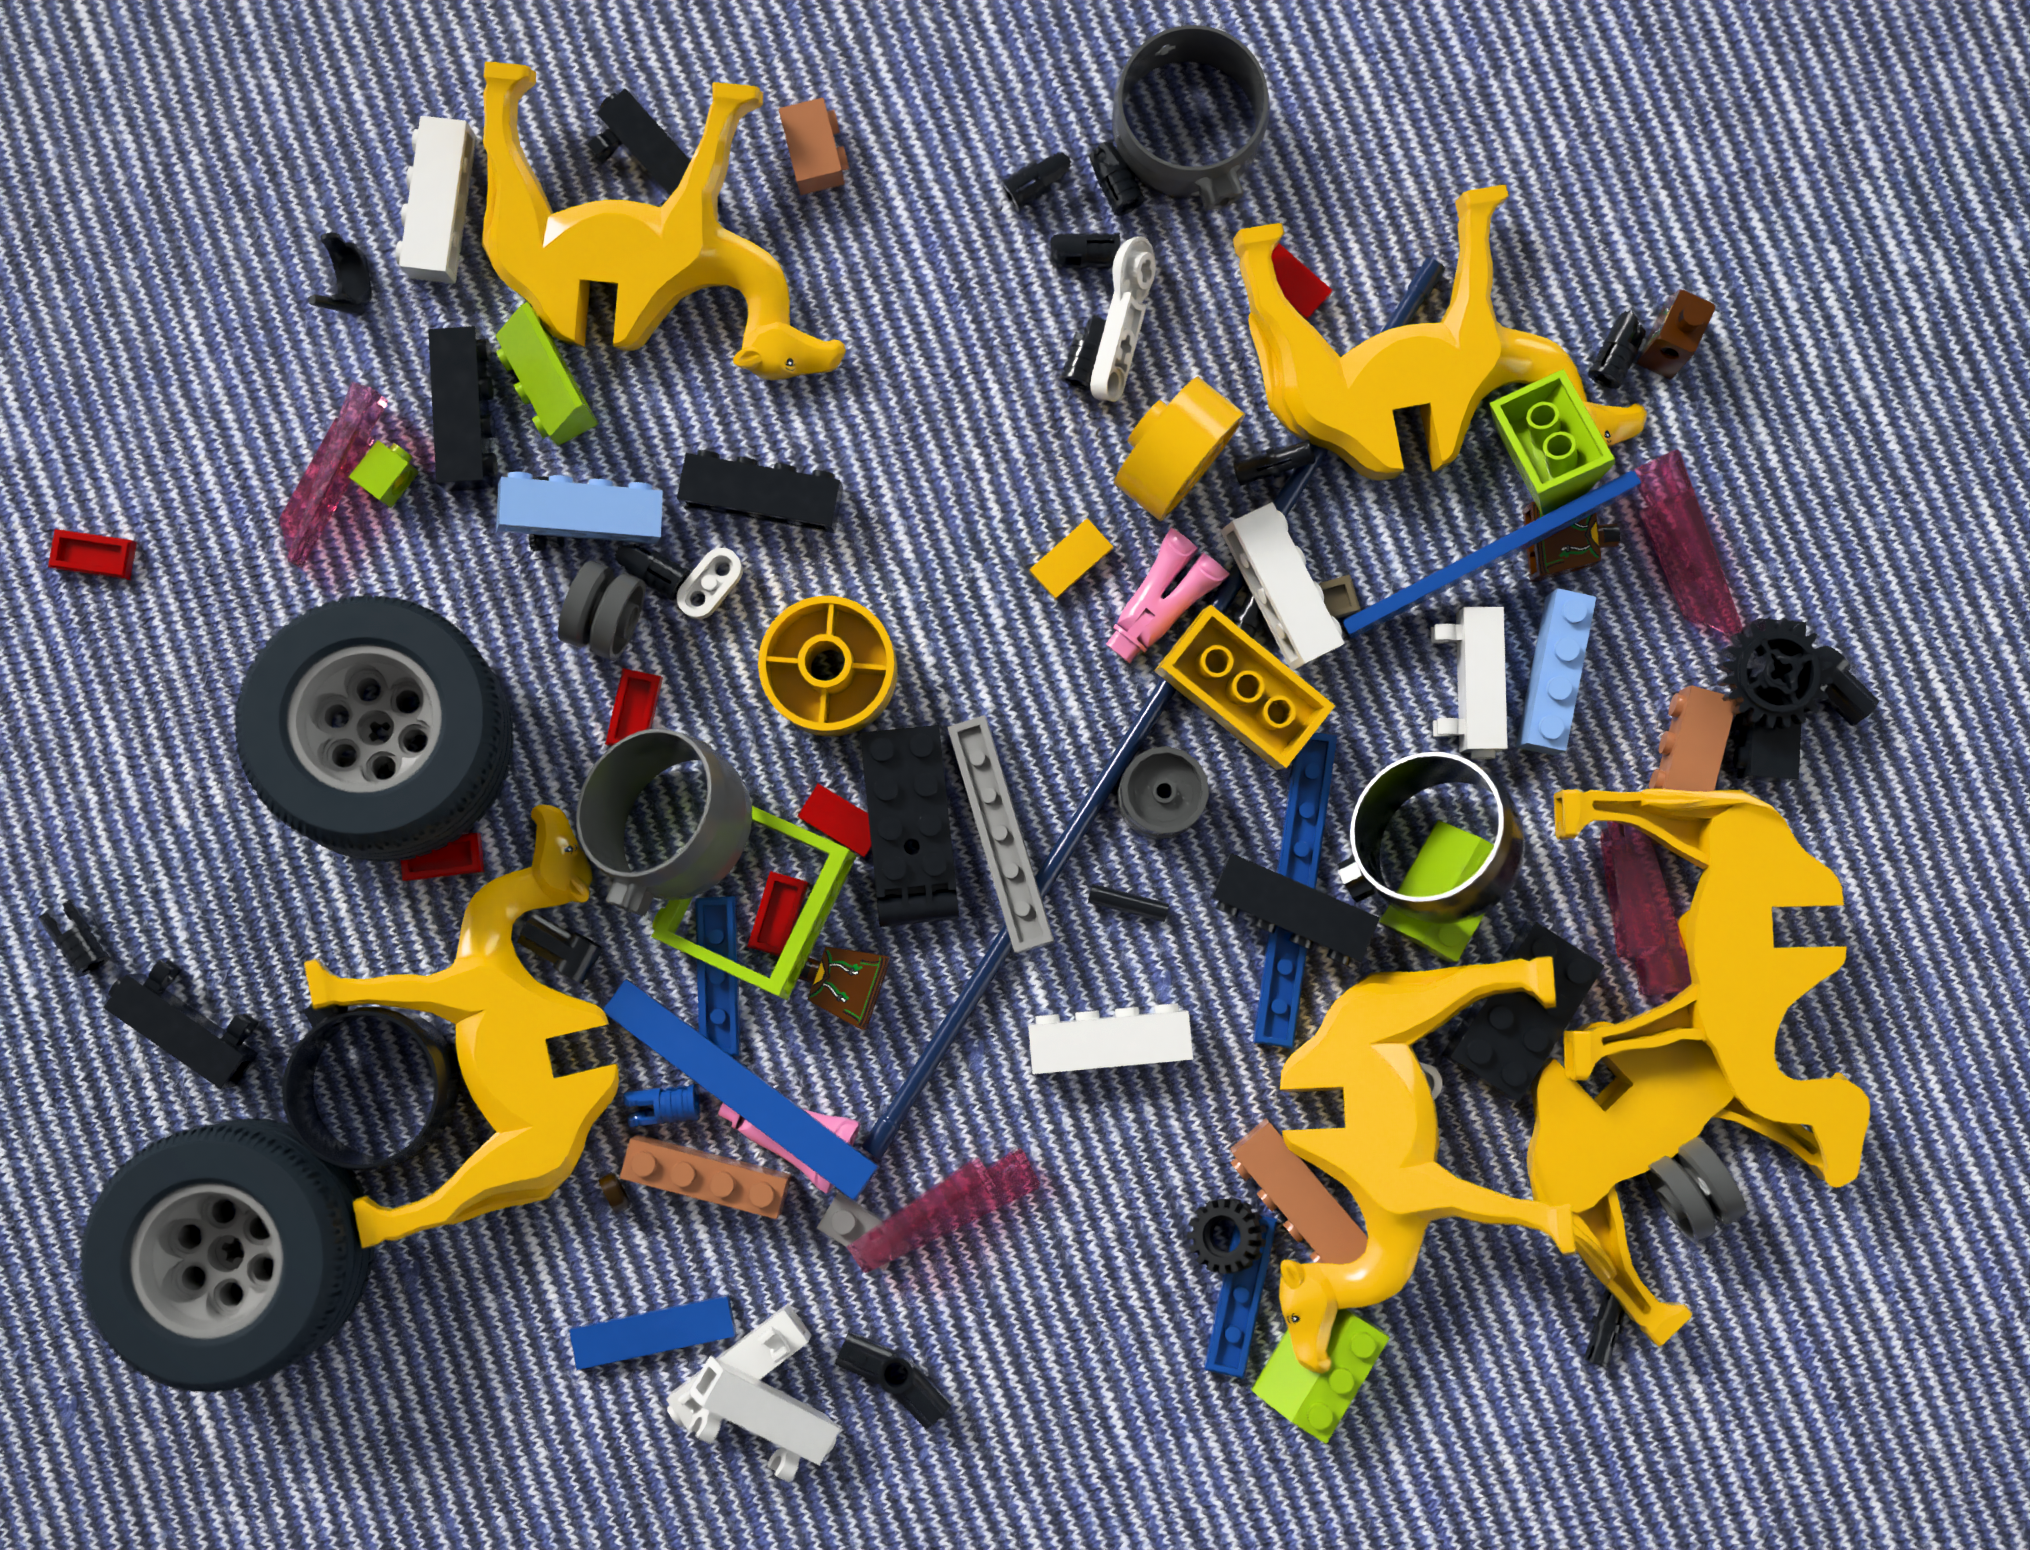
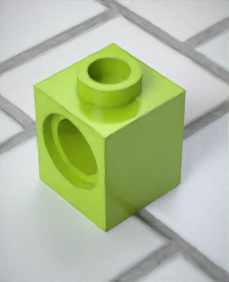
M377 440L350 474L349 478L385 505L392 508L418 475L419 471L409 464L413 456L396 443H393L388 448Z

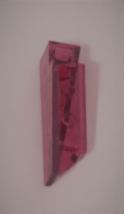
M352 381L339 417L333 421L279 518L289 553L287 557L288 562L301 569L351 482L350 474L365 457L374 440L370 434L385 409L388 400L373 388Z
M1678 449L1673 450L1632 470L1636 472L1641 481L1639 492L1648 505L1639 513L1684 619L1695 624H1704L1723 632L1722 635L1725 637H1730L1743 631L1680 451Z
M1607 821L1608 828L1601 830L1600 843L1617 957H1635L1639 995L1682 992L1692 984L1688 956L1651 838L1632 826Z
M1021 1148L1013 1149L987 1168L984 1167L978 1157H974L846 1247L861 1270L868 1273L1038 1189L1040 1182Z

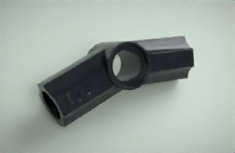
M851 1330L848 1331L834 1365L879 1384L883 1390L893 1394L925 1430L934 1425L950 1408L952 1403L917 1367L915 1360L908 1352L899 1349L893 1350ZM892 1363H901L906 1367L908 1376L900 1381L893 1380L888 1376L886 1368Z

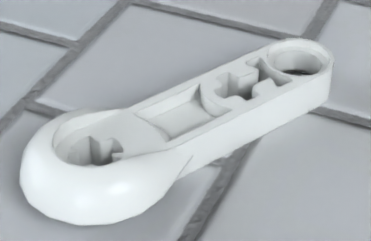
M1141 236L1125 241L1118 249L1113 261L1112 274L1115 291L1090 382L1091 393L1095 399L1116 402L1122 396L1147 306V304H1143V301L1149 293L1156 272L1155 255L1152 245L1147 238Z

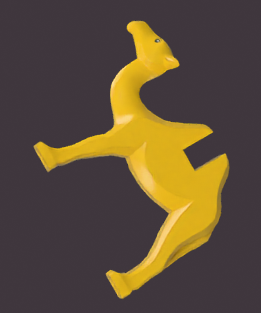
M485 61L484 79L486 87L483 92L485 115L483 145L487 152L488 191L483 223L482 246L500 279L531 304L534 311L540 317L543 326L551 335L567 344L585 347L590 281L618 284L613 346L622 351H634L645 345L658 325L683 297L708 287L730 286L739 290L744 295L748 304V319L742 349L733 357L735 365L742 369L750 370L761 379L766 380L789 379L806 374L832 372L837 369L845 356L846 349L844 343L836 339L825 342L790 326L789 287L780 264L766 250L724 229L718 222L717 197L727 174L732 140L739 120L748 112L762 107L763 92L760 91V88L750 85L712 83L713 102L709 108L703 137L678 188L661 208L628 200H602L588 202L553 213L543 188L520 145L517 129L518 101L526 91L535 86L536 72L526 65Z
M1506 185L1463 192L1455 201L1459 218L1457 226L1460 252L1450 305L1441 322L1405 325L1389 329L1369 338L1341 357L1289 303L1277 282L1271 255L1285 234L1282 223L1241 229L1233 238L1235 253L1240 258L1239 268L1247 291L1251 311L1248 320L1250 333L1258 354L1269 409L1289 433L1302 441L1309 439L1311 444L1336 453L1357 473L1368 479L1376 481L1395 479L1404 472L1392 411L1396 409L1419 405L1432 472L1444 469L1457 458L1466 431L1480 401L1498 388L1515 382L1532 384L1564 369L1608 448L1636 437L1644 429L1647 410L1639 403H1634L1627 408L1587 402L1578 370L1560 345L1545 337L1503 327L1497 321L1491 301L1493 262L1489 234L1493 212L1509 197Z
M1575 789L1556 792L1554 794V817L1557 839H1574L1592 821L1617 822L1634 827L1653 838L1668 850L1703 869L1690 906L1687 922L1686 947L1692 984L1671 1001L1618 1024L1590 1028L1586 1031H1564V1064L1567 1079L1586 1081L1595 1064L1603 1056L1629 1049L1663 1046L1680 1039L1701 1040L1711 1048L1734 1096L1746 1109L1771 1121L1810 1125L1818 1142L1825 1165L1823 1178L1827 1185L1838 1188L1856 1179L1859 1174L1862 1147L1870 1116V1103L1867 1095L1861 1088L1851 1083L1839 1072H1836L1831 1078L1794 1080L1789 1078L1779 1070L1774 1057L1776 1035L1787 1009L1816 984L1840 969L1846 958V946L1774 948L1772 907L1843 906L1842 887L1836 875L1831 869L1801 847L1786 820L1773 806L1743 790H1715L1708 792L1670 789H1645L1641 792L1589 790L1583 793Z
M539 804L532 809L531 818L537 825L532 866L495 878L473 895L465 910L456 959L450 968L428 976L397 974L370 979L340 978L333 974L319 959L305 961V971L314 1010L334 1005L347 1007L376 1004L429 1012L454 1023L456 1031L455 1046L464 1082L473 1100L496 1132L441 1187L419 1201L390 1209L378 1205L367 1196L355 1199L353 1205L362 1249L379 1245L385 1240L396 1241L423 1230L446 1224H457L495 1210L548 1199L572 1174L582 1155L587 1135L593 1123L609 1106L617 1093L619 1085L617 1063L563 1076H553L546 1043L547 1038L600 1027L609 1023L605 1012L596 1004L570 996L538 982L521 963L511 940L513 924L525 912L560 906L572 901L583 903L589 899V886L593 879L591 866L573 834L565 813L560 808Z
M1690 909L1681 915L1672 929L1659 941V945L1662 948L1677 951L1687 961V922ZM1590 1022L1583 1024L1574 1031H1586L1590 1028L1612 1025L1613 1023ZM1680 1039L1663 1046L1629 1049L1603 1056L1600 1060L1612 1071L1616 1078L1594 1099L1576 1080L1567 1079L1564 1067L1555 1058H1547L1531 1084L1535 1124L1528 1146L1527 1170L1533 1200L1544 1201L1550 1205L1572 1203L1576 1251L1597 1279L1618 1300L1630 1319L1639 1324L1641 1331L1646 1337L1660 1347L1691 1318L1692 1312L1686 1304H1681L1680 1302H1659L1641 1282L1632 1265L1624 1219L1615 1184L1649 1171L1648 1166L1664 1156L1670 1158L1675 1156L1679 1152L1680 1146L1694 1139L1702 1132L1711 1117L1730 1120L1781 1145L1799 1161L1808 1164L1818 1179L1824 1180L1823 1172L1825 1165L1818 1142L1814 1134L1806 1130L1801 1124L1771 1121L1746 1109L1734 1096L1711 1048L1701 1040Z
M1552 956L1537 957L1531 961L1515 959L1494 964L1463 965L1430 971L1371 972L1349 988L1333 1003L1315 1036L1296 1050L1285 1062L1281 1071L1280 1090L1285 1093L1343 1090L1345 1128L1282 1130L1284 1143L1292 1153L1318 1167L1348 1188L1362 1211L1368 1233L1365 1253L1352 1263L1300 1264L1292 1260H1284L1281 1263L1282 1276L1279 1288L1281 1310L1291 1336L1296 1359L1306 1369L1320 1374L1329 1371L1331 1359L1327 1353V1348L1338 1310L1378 1304L1391 1298L1403 1289L1411 1278L1426 1229L1433 1220L1460 1217L1483 1224L1517 1225L1545 1232L1551 1237L1563 1256L1576 1255L1572 1203L1550 1205L1544 1201L1515 1199L1459 1179L1437 1163L1440 1138L1436 1106L1427 1077L1412 1048L1414 1043L1443 1026L1471 1004L1494 994L1523 991L1535 997L1545 1008L1556 1007Z

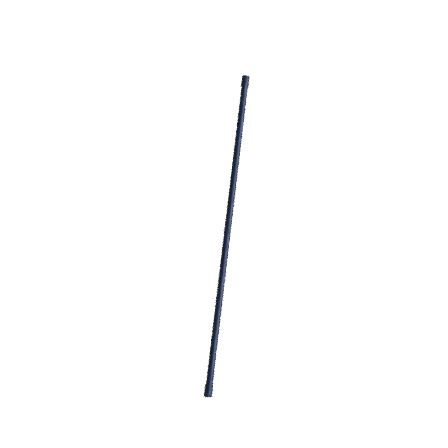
M1426 258L1408 285L1406 294L1381 333L1389 329L1409 325L1423 301L1429 297L1445 272V267L1439 261L1433 258ZM1311 444L1316 463L1294 469L1276 496L1273 504L1276 510L1280 511L1285 518L1329 451L1328 449ZM1236 561L1228 572L1230 575L1221 583L1207 607L1212 605L1223 615H1225L1246 582ZM1162 677L1035 875L1042 901L1177 689ZM1006 923L887 1110L878 1118L861 1145L864 1150L879 1159L883 1157L899 1132L904 1118L1011 952L1013 946Z

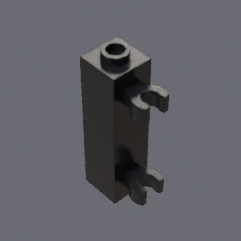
M626 88L619 94L613 93L601 103L600 110L596 113L602 127L606 131L595 136L587 144L591 149V154L600 164H603L614 154L617 148L621 147L668 200L678 188L691 160ZM720 195L717 197L718 207L722 204ZM665 202L660 203L656 207L661 208Z
M158 960L148 977L144 974H126V976L120 977L112 985L108 992L110 998L103 1007L219 1089L235 1087L258 1055L257 1052L243 1042L255 1030L259 1021L247 1013H244L243 1016L236 1014L225 1031L166 990L182 970L181 967L171 960L166 962Z

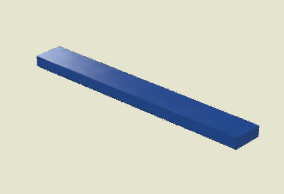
M1631 470L1350 616L1343 622L1348 635L1353 639L1637 492L1641 485L1638 475L1635 471Z
M1314 732L1292 760L1277 873L1315 890L1337 735ZM1276 928L1274 934L1268 932L1253 1043L1293 1049L1307 949L1290 942L1291 933Z
M625 979L603 1009L607 1016L852 1200H857L879 1169V1165L632 981Z

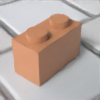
M824 97L778 108L800 195L845 185L842 171L848 170L849 165L844 146L836 147L833 135L840 133L835 110L827 111Z

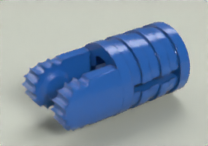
M696 1084L667 1087L665 1089L634 1090L623 1093L626 1106H654L653 1109L640 1110L627 1116L629 1127L700 1119V1095Z

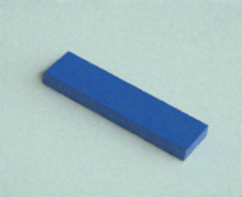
M737 897L695 898L696 944L738 963ZM697 959L699 1032L731 1056H740L739 978Z
M1260 1214L1262 1219L1258 1220L1260 1226L1265 1225L1266 1232L1262 1233V1239H1266L1265 1247H1260L1259 1252L1263 1253L1260 1259L1254 1260V1265L1248 1269L1223 1274L1204 1362V1370L1242 1379L1245 1377L1278 1220L1276 1217ZM1235 1223L1228 1252L1236 1249L1240 1242V1231Z
M729 1294L576 1326L569 1330L576 1370L731 1338L737 1334Z

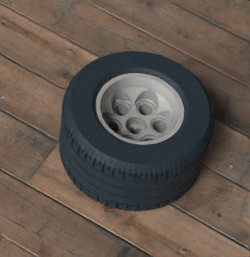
M368 595L356 596V598H341L339 601L333 600L323 603L320 607L315 606L313 609L307 610L305 614L301 613L298 617L293 618L291 623H286L283 625L284 627L277 630L278 633L275 636L272 635L270 637L271 639L265 643L266 646L261 648L254 657V663L251 662L250 668L246 672V678H243L242 686L240 687L241 694H238L236 703L237 711H235L234 725L237 727L235 728V741L238 744L236 748L244 774L248 777L247 781L253 791L256 792L260 801L281 822L338 854L360 860L392 862L399 861V859L416 858V855L421 857L432 853V850L437 851L446 847L448 842L453 843L462 837L461 834L463 832L467 833L475 826L474 823L476 821L479 822L486 814L487 808H491L496 800L495 796L499 795L504 785L503 780H506L509 771L508 765L511 764L513 752L510 749L513 748L514 741L511 711L502 686H500L501 684L495 673L473 643L453 623L431 609L424 608L422 605L411 601L407 602L406 600L394 597L390 599L387 596L372 597ZM371 685L381 686L380 695L375 700L364 701L363 694L365 689ZM414 696L420 698V705L416 711L409 714L402 712V705L406 699ZM341 711H348L349 720L346 725L341 728H333L332 719L335 714ZM380 727L385 729L390 736L386 742L378 739L379 736L376 731ZM418 735H426L428 743L425 749L417 753L410 752L411 740ZM352 749L356 750V761L349 767H340L339 759L343 752ZM386 762H395L396 771L394 775L387 780H380L378 777L380 766Z
M259 1118L230 1120L177 1132L151 1143L127 1160L109 1179L101 1190L102 1193L98 1195L96 1202L93 1204L92 1207L94 1209L90 1211L89 1218L86 1221L87 1226L84 1228V1235L81 1240L83 1244L80 1246L81 1254L79 1259H81V1263H79V1268H81L79 1275L82 1277L80 1284L83 1286L82 1294H85L84 1302H87L88 1307L86 1308L91 1313V1320H94V1327L98 1328L97 1332L103 1336V1341L108 1343V1347L113 1349V1353L119 1355V1359L122 1362H126L128 1367H133V1370L139 1372L143 1377L148 1376L149 1380L156 1381L158 1384H164L167 1387L202 1393L224 1392L247 1387L267 1379L316 1351L328 1342L332 1336L336 1335L351 1317L363 1296V1292H365L369 1281L368 1276L371 1274L373 1266L372 1259L374 1258L375 1246L362 1249L353 1205L355 1199L365 1196V1190L360 1180H357V1175L353 1170L330 1164L312 1154L297 1139L289 1123L282 1121L278 1122L276 1120ZM227 1199L235 1205L236 1215L234 1219L229 1218L225 1214L224 1204ZM261 1220L264 1221L270 1235L262 1230ZM193 1225L198 1226L202 1232L200 1244L196 1243L191 1237ZM234 1242H241L240 1248L244 1250L245 1254L241 1256L237 1255L239 1252V1248L237 1246H234ZM267 1257L275 1261L273 1276L268 1274L265 1269ZM196 1266L201 1267L206 1274L204 1285L198 1283L195 1279L194 1271ZM234 1282L243 1289L242 1301L236 1300L232 1295L231 1288Z

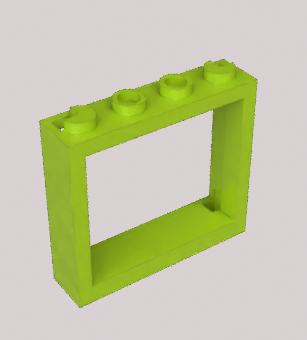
M752 806V821L829 855L770 978L675 935L693 897L682 900H669L666 907L661 908L654 918L652 925L654 932L651 937L788 1001L857 856L844 846Z

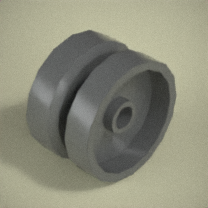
M592 560L586 562L578 571L565 598L559 618L558 639L580 649L590 643L594 654L615 661L626 649L638 623L644 604L645 582L626 573H622L614 579L613 570L610 567Z
M1169 746L1151 748L1136 756L1122 775L1117 791L1119 812L1126 824L1139 835L1154 840L1175 838L1189 830L1204 812L1209 796L1207 776L1200 763L1186 751ZM1157 787H1166L1171 796L1167 799L1160 798L1156 792Z
M1695 1137L1680 1146L1679 1152L1675 1155L1676 1161L1668 1156H1664L1648 1166L1650 1170L1645 1172L1646 1178L1665 1212L1682 1234L1695 1244L1715 1233V1220L1729 1225L1747 1213L1745 1200L1731 1174L1713 1150L1700 1138Z

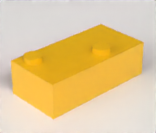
M1209 605L1200 612L1154 670L1275 770L1286 769L1335 707L1327 698L1212 605Z

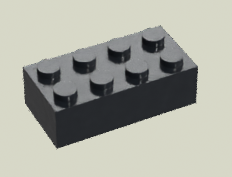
M1525 922L1500 962L1515 959L1531 961L1537 957L1552 956L1556 1007L1545 1008L1535 997L1523 991L1494 994L1479 999L1473 1003L1441 1054L1498 1093L1517 1102H1520L1604 968L1603 964L1538 922Z

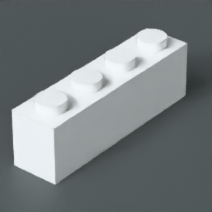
M420 116L419 129H415L413 132L414 164L407 171V187L410 190L408 204H404L401 211V222L404 227L403 241H399L396 247L397 264L410 279L456 284L476 143V134L467 121Z
M1273 502L1231 521L1220 531L1292 671L1345 644L1342 639V629L1336 618L1330 616L1323 602V591L1319 584L1312 580L1306 568L1305 556L1302 550L1294 545L1288 533L1287 520L1280 511L1276 510Z
M1178 1003L1154 1005L1155 1013L1139 1014V1007L1115 1009L1114 1017L1100 1018L1099 1011L1076 1012V1020L1060 1021L1059 1014L1035 1016L1036 1024H1028L1032 1073L1041 1074L1193 1060L1189 1011H1179Z

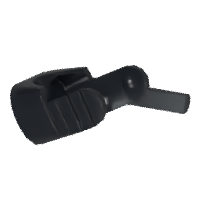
M333 232L324 233L321 235V242L326 247L332 260L337 281V294L330 297L314 294L308 297L309 304L362 316L364 314V307L372 299L367 258L354 243H345L340 234Z

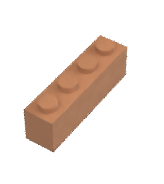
M1693 685L1681 689L1679 693L1674 694L1668 710L1669 716H1672L1669 731L1664 732L1659 744V753L1663 754L1660 767L1654 770L1649 782V789L1696 792L1715 790L1734 716L1732 711L1737 704L1736 699L1723 701L1722 698L1725 694ZM1642 832V841L1662 846Z
M1267 1118L1230 1148L1232 1154L1236 1157L1230 1162L1245 1181L1253 1177L1262 1189L1256 1194L1271 1212L1279 1208L1288 1220L1283 1226L1298 1243L1305 1239L1315 1251L1309 1256L1315 1263L1347 1264L1356 1261L1365 1253L1368 1237L1302 1159L1287 1148L1283 1137Z
M637 1135L630 1138L619 1179L777 1219L782 1214L792 1174Z

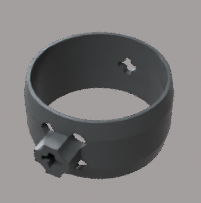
M1184 25L1173 27L1157 33L1145 41L1133 53L1120 73L1114 92L1112 109L1114 141L1121 157L1129 166L1134 177L1151 190L1165 196L1182 199L1201 198L1206 211L1213 209L1218 211L1241 199L1244 191L1238 178L1255 160L1262 145L1269 120L1270 98L1263 70L1252 52L1241 41L1224 31L1208 26ZM1194 62L1214 67L1231 77L1246 94L1254 113L1256 131L1242 149L1221 162L1198 167L1172 164L1150 153L1131 132L1124 115L1123 103L1133 86L1151 71L1172 63Z
M647 729L623 738L609 748L595 763L580 792L576 812L577 832L587 856L604 874L614 880L605 901L628 912L646 916L653 898L682 900L697 896L715 886L732 870L742 855L749 838L752 824L751 798L745 782L731 763L714 751L712 746L706 742L673 730ZM691 760H702L707 775L708 792L705 810L696 831L686 845L665 863L646 871L632 873L625 856L624 833L630 810L637 797L652 779L671 766Z

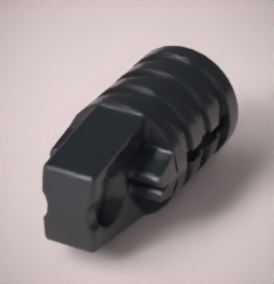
M1103 142L1089 154L1097 182L1102 188L1104 196L1107 197V202L1112 207L1114 215L1122 216L1141 206L1145 201V197L1140 191V187L1135 181L1129 166L1125 163L1112 142Z
M1093 315L1087 321L1083 334L1075 332L1070 346L1071 351L1068 353L1064 371L1060 375L1061 381L1078 389L1091 390V376L1106 320Z

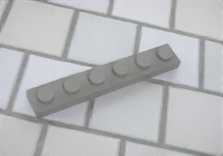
M983 715L949 726L947 728L1014 952L1019 954L1054 943L1055 941L987 717Z

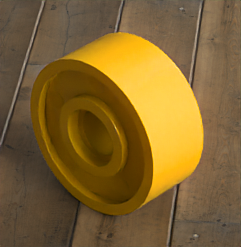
M1199 376L1195 377L1168 405L1158 400L1139 421L1127 440L1134 449L1123 463L1113 484L1161 522L1178 506L1209 469L1233 437L1246 414Z
M815 596L789 606L771 623L763 637L759 650V677L767 698L791 724L814 735L826 737L844 736L865 728L875 721L886 709L896 687L898 675L897 658L884 626L867 608L843 597ZM826 650H835L842 653L845 657V664L842 672L837 677L827 681L812 677L811 665L819 653Z

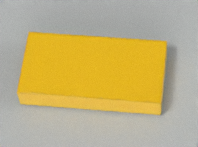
M1087 518L1030 568L1029 572L1056 600L1113 549V545Z

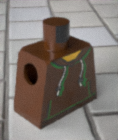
M1682 289L1667 297L1636 364L1671 380L1694 355L1715 311L1716 305ZM1661 348H1672L1673 356L1664 353Z
M1535 501L1522 510L1524 526L1543 517ZM1594 513L1527 548L1530 582H1538L1594 566L1601 561L1600 548L1619 546L1620 530L1618 524L1598 525L1597 514Z
M825 947L820 961L808 957L798 979L812 984L808 1001L853 1026L866 1030L892 957Z

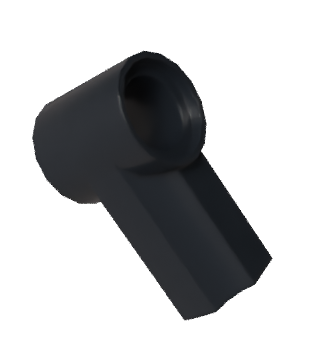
M1826 646L1827 651L1819 659L1821 662H1832L1833 666L1823 670L1822 675L1833 679V683L1821 686L1820 689L1829 696L1825 701L1851 726L1857 725L1876 709L1879 700L1849 672L1851 667L1847 659L1834 648Z
M534 913L525 923L517 941L520 945L553 963L552 967L558 972L582 984L604 950L603 947L576 932L570 933L538 913Z

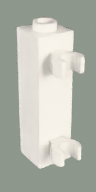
M1463 607L1456 613V625L1435 624L1434 627L1430 628L1431 643H1457L1459 719L1437 718V720H1434L1433 737L1459 736V753H1471V759L1475 760L1495 759V752L1508 749L1504 607Z
M787 1303L716 1359L760 1380L806 1345L812 1334L789 1303ZM701 1370L673 1390L666 1399L669 1404L667 1410L672 1420L679 1427L685 1426L689 1433L692 1432L689 1429V1425L693 1417L702 1410V1407L689 1394Z
M711 1355L689 1391V1394L702 1407V1410L693 1417L689 1425V1429L697 1433V1438L711 1444L719 1432L723 1418L781 1446L780 1449L773 1453L767 1467L776 1471L775 1475L787 1482H790L796 1474L801 1457L820 1466L825 1455L833 1449L837 1434L840 1431V1428L826 1414Z

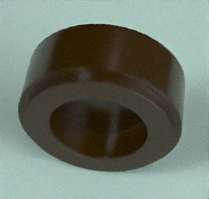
M610 1172L598 1179L602 1191L615 1214L630 1208V1200L615 1173Z

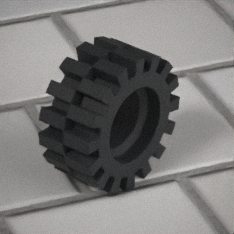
M1218 1199L1205 1203V1207H1199L1195 1211L1198 1216L1190 1219L1189 1225L1193 1226V1231L1187 1232V1239H1193L1194 1245L1189 1246L1191 1253L1198 1254L1199 1257L1195 1260L1200 1265L1206 1264V1269L1211 1272L1218 1271L1219 1274H1228L1248 1269L1254 1265V1260L1260 1259L1263 1254L1259 1252L1260 1247H1265L1266 1239H1262V1233L1266 1232L1265 1225L1260 1226L1258 1220L1262 1219L1258 1212L1253 1213L1251 1211L1253 1207L1250 1204L1241 1203V1200ZM1222 1220L1232 1221L1240 1231L1239 1245L1231 1252L1222 1251L1214 1241V1229Z

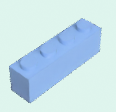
M509 472L508 477L501 476L496 523V531L650 544H656L661 538L663 490H652L651 484L634 482L629 483L628 487L613 486L612 481L606 479H591L589 484L573 483L572 477L561 475L549 476V481L532 479V474L526 472Z
M1557 588L1545 597L1516 748L1553 756L1566 752L1596 596Z

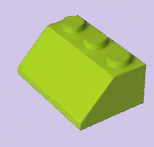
M528 302L520 305L495 335L502 347L496 353L507 372L514 370L519 382L514 384V387L525 405L532 403L537 413V416L533 417L532 420L542 438L545 439L549 436L559 446L599 424L551 334L543 326L540 317Z
M1564 369L1490 403L1495 429L1542 516L1587 494L1615 464V458Z
M1437 820L1396 893L1410 897H1430L1454 890L1471 879L1481 869L1489 858L1494 845L1479 836ZM1388 905L1379 922L1446 962H1458L1485 913L1463 922L1438 924L1411 918Z
M1351 1309L1338 1310L1327 1348V1353L1331 1359V1367L1328 1372L1320 1374L1306 1369L1297 1361L1291 1336L1287 1329L1252 1386L1251 1391L1289 1421L1327 1444L1390 1337L1381 1328Z

